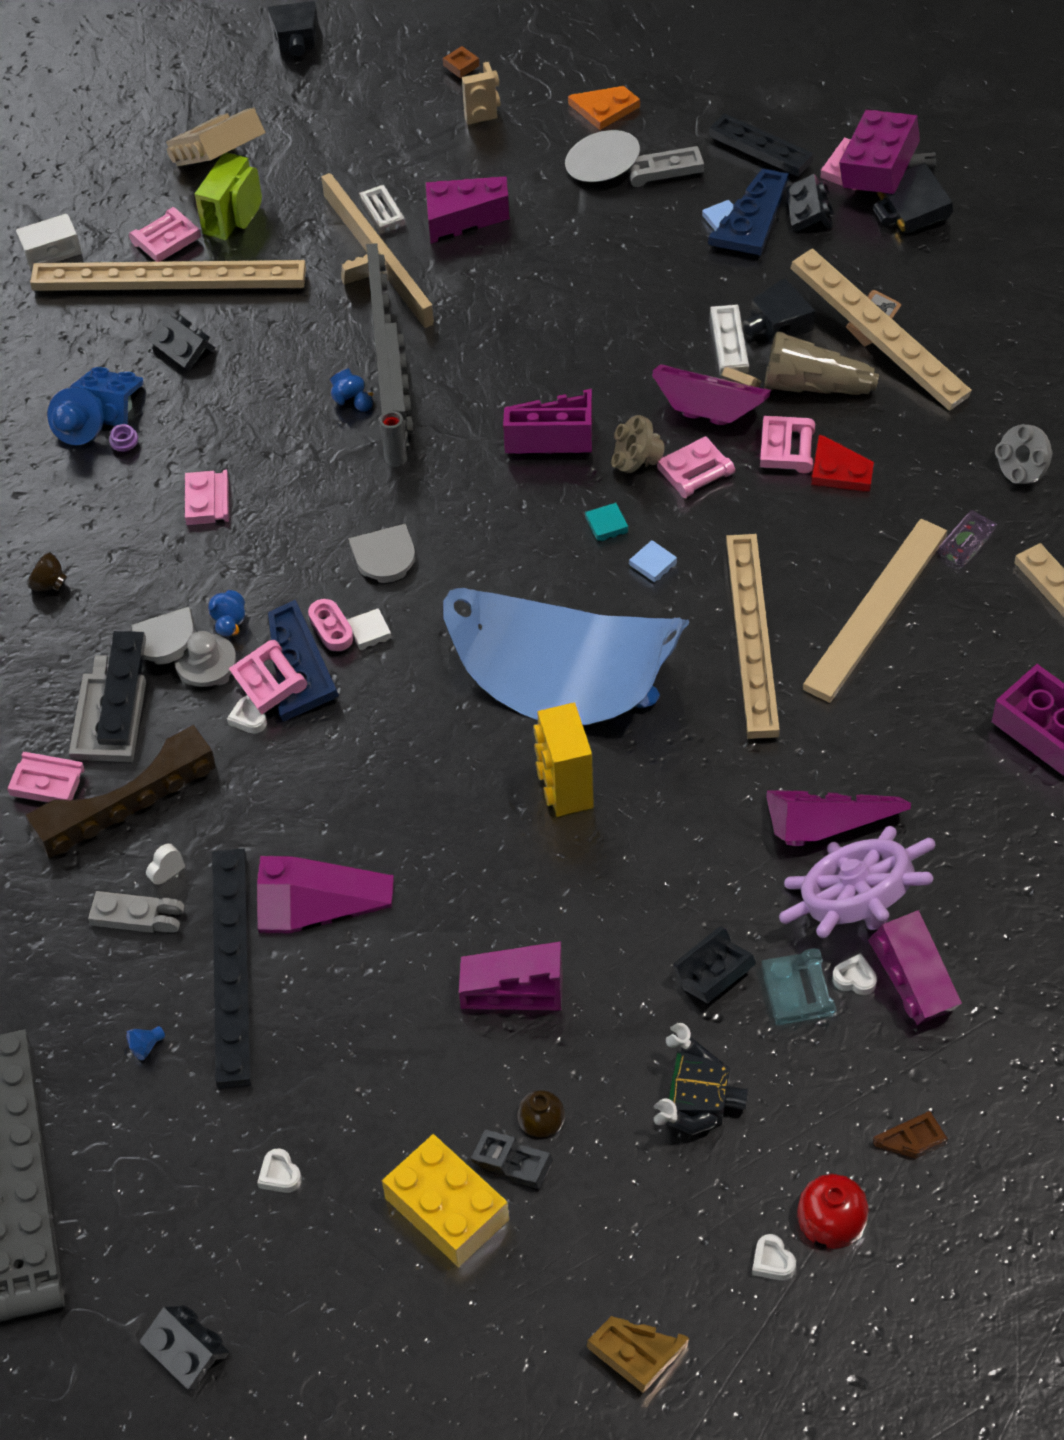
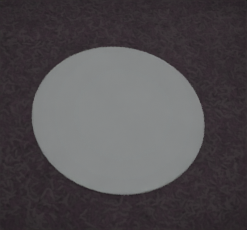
M607 130L597 132L583 138L570 149L565 159V167L572 177L581 181L597 182L611 179L622 174L635 163L639 156L640 145L633 135L624 131Z

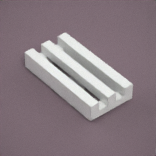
M384 185L359 193L361 203L380 234L386 232L385 228L387 227L390 230L395 229V224H399L400 227L405 225L404 216ZM380 193L394 217L391 218L376 194ZM368 197H370L373 203L375 204L376 208L378 209L379 213L384 219L383 221Z

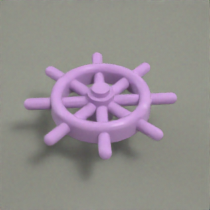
M892 826L886 827L878 839L862 840L840 847L836 842H832L827 846L829 854L816 863L806 876H793L785 879L784 885L787 889H801L804 901L782 911L779 915V920L783 924H788L810 913L814 919L821 922L816 930L817 935L821 938H826L836 924L851 923L863 919L867 929H878L889 918V912L886 908L899 900L910 886L930 885L933 882V875L930 872H915L911 861L932 851L936 843L932 838H926L905 849L902 845L893 841L897 832Z

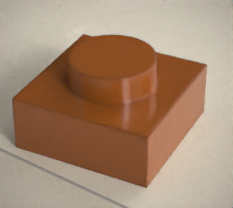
M463 46L443 57V66L459 78L480 66L479 58Z

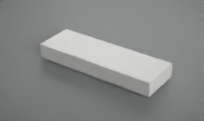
M739 306L711 307L710 315L720 375H722L726 367L742 373H749Z

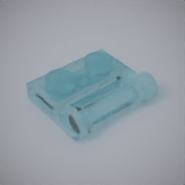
M813 948L804 951L802 954L762 960L761 968L776 1025L827 1017L836 1012L834 999L829 997L821 968L823 959L819 949ZM808 968L817 1000L815 1003H807L799 973L800 969Z

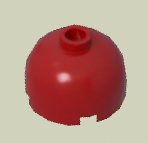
M838 1174L821 1175L810 1181L800 1195L797 1209L799 1226L806 1237L814 1243L816 1240L821 1244H826V1248L832 1249L848 1247L859 1240L867 1226L869 1214L865 1192L858 1183Z

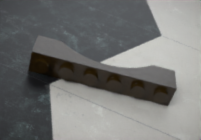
M193 724L167 738L161 751L150 766L123 787L89 799L52 800L26 814L30 830L49 859L58 854H63L72 846L96 836L100 831L112 824L122 822L134 812L151 806L156 800L169 793L180 790L187 783L198 777L206 776L211 770L216 768L213 751Z

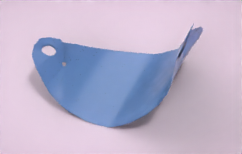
M467 588L450 590L443 600V618L453 644L467 672L481 688L496 700L518 713L538 720L537 711L575 702L582 725L614 718L641 702L650 691L661 665L674 651L681 632L689 624L688 619L685 620L680 617L665 619L598 615ZM456 601H464L470 606L471 615L469 617H463L455 611L454 603ZM479 624L482 625V629H481V630L478 628V625H479Z

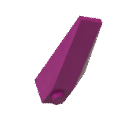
M767 790L766 796L774 834L783 839L786 845L804 846L805 841H818L911 809L910 802L895 796L860 794L856 795V800H851L850 796L828 792L824 799L817 795L808 794V791Z
M260 856L257 880L258 933H294L302 931L303 926L321 922V925L332 923L331 919L350 914L355 917L392 907L394 876L292 856Z

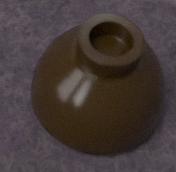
M48 552L41 557L27 581L28 588L39 592L52 589L60 590L67 576L63 574L62 566L55 555Z
M537 1090L527 1094L520 1102L517 1120L522 1130L534 1137H548L559 1131L564 1124L565 1109L561 1100L555 1094L545 1090Z

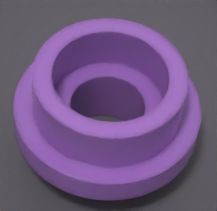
M120 424L112 429L109 442L111 447L117 451H128L137 445L138 435L131 426Z

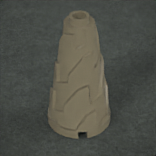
M776 332L769 356V365L766 370L764 389L799 393L810 391L831 394V392L851 395L869 394L870 390H876L879 374L874 373V368L866 363L841 356L839 352L814 346L812 342L792 337L782 332Z

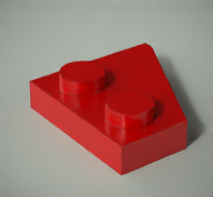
M819 435L811 485L870 492L874 462L823 435Z

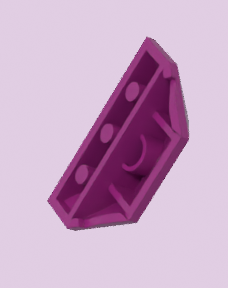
M662 364L655 368L652 374L674 410L683 412L682 415L689 418H699V416L710 418V422L718 425H726L763 403L770 396L771 392L768 389L757 388Z

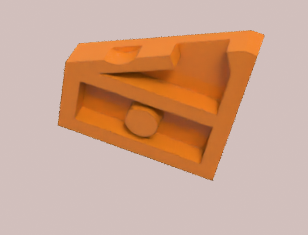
M619 86L572 94L568 96V105L601 130L640 107V99L626 87Z

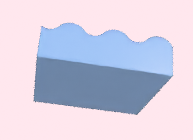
M726 200L702 210V216L715 232L719 228L720 221L724 216H728L733 210V204Z
M652 540L629 560L631 567L654 583L677 563L676 556Z

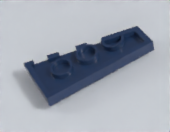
M762 169L747 187L742 199H738L735 202L731 213L728 216H724L720 221V226L716 232L713 231L709 235L708 245L761 255L788 182V173Z
M293 600L269 611L271 640H276L280 644L282 654L294 670L302 674L307 681V686L302 692L292 693L280 702L279 713L284 722L339 697V693L297 601ZM274 664L277 683L280 684L286 679Z

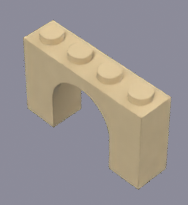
M254 108L245 109L231 117L227 113L219 115L166 141L168 145L167 153L173 163L176 162L177 166L210 161L264 134L265 130Z

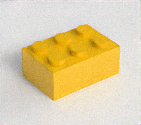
M575 702L537 711L538 724L533 725L537 742L534 744L538 760L535 764L539 780L544 779L546 785L543 789L547 805H553L557 817L594 808L592 752Z
M434 1134L382 1180L385 1199L458 1268L509 1221L508 1202Z

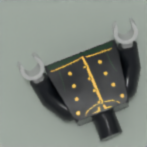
M683 1023L671 1026L670 1029L677 1036L672 1034L666 1037V1044L672 1048L681 1046V1051L676 1053L668 1099L660 1100L654 1105L655 1109L661 1111L654 1116L655 1124L664 1125L666 1123V1125H670L689 1135H695L714 1126L722 1125L725 1107L746 1110L749 1089L729 1086L730 1068L724 1065L721 1060L695 1039L690 1038L691 1034L688 1026Z

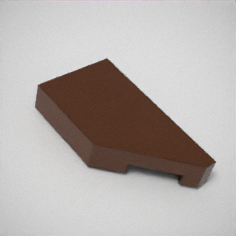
M931 1111L873 1137L875 1147L915 1159L947 1145L948 1141Z

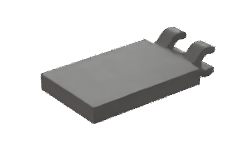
M95 655L93 673H83L69 750L71 760L133 762L146 686L144 675L140 677L130 746L99 745L97 733L108 671V656Z

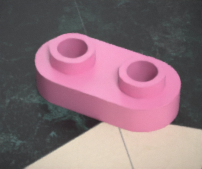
M320 599L313 602L308 610L310 623L325 647L331 651H343L350 647L353 642L352 628L338 605L329 599Z

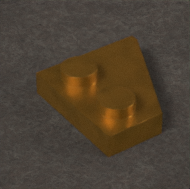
M611 1316L588 1339L587 1348L644 1393L688 1346L689 1338L682 1334H678V1337L675 1338L656 1333L655 1327L644 1324L634 1325L628 1320Z

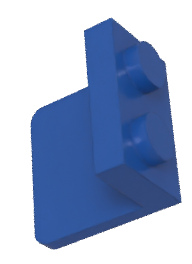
M95 367L70 387L84 388L98 397L102 402L103 424L117 426L128 424V397L143 385V378L135 376L132 372L114 373L109 372L104 367Z

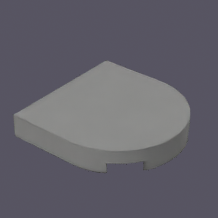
M406 524L348 538L359 572L363 576L377 579L378 582L388 583L403 578L415 562L414 545Z
M190 607L132 625V631L144 632L146 636L143 660L155 661L156 664L171 663L185 655L184 651L187 649L188 638L196 632Z

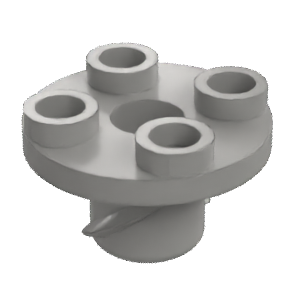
M1026 424L1017 425L1008 430L995 448V455L998 458L1003 474L1011 482L1017 484H1030L1039 480L1048 470L1053 455L1047 435L1040 428Z
M198 631L188 638L187 649L184 651L185 655L174 661L176 671L184 684L199 687L220 686L229 681V676L231 675L229 668L236 664V653L233 645L226 638L207 631Z

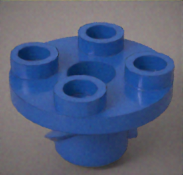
M70 387L59 391L52 398L48 407L47 417L52 432L58 439L70 445H81L95 440L103 425L101 400L90 391L80 387Z

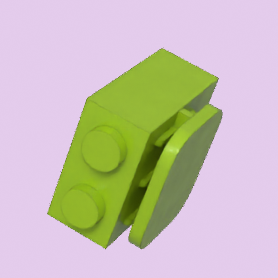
M228 152L222 154L195 192L202 234L227 240L236 226L245 229L258 211L262 200L258 170L249 166L248 158Z

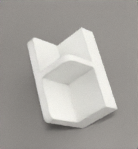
M68 214L16 230L30 270L33 269L34 263H54L82 254L77 233Z

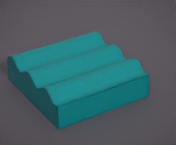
M617 503L585 512V518L597 541H604L609 537L614 538L619 534L628 533V525Z

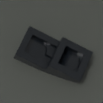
M486 1129L470 1158L473 1163L490 1172L539 1190L553 1162L549 1152L519 1145L515 1137Z

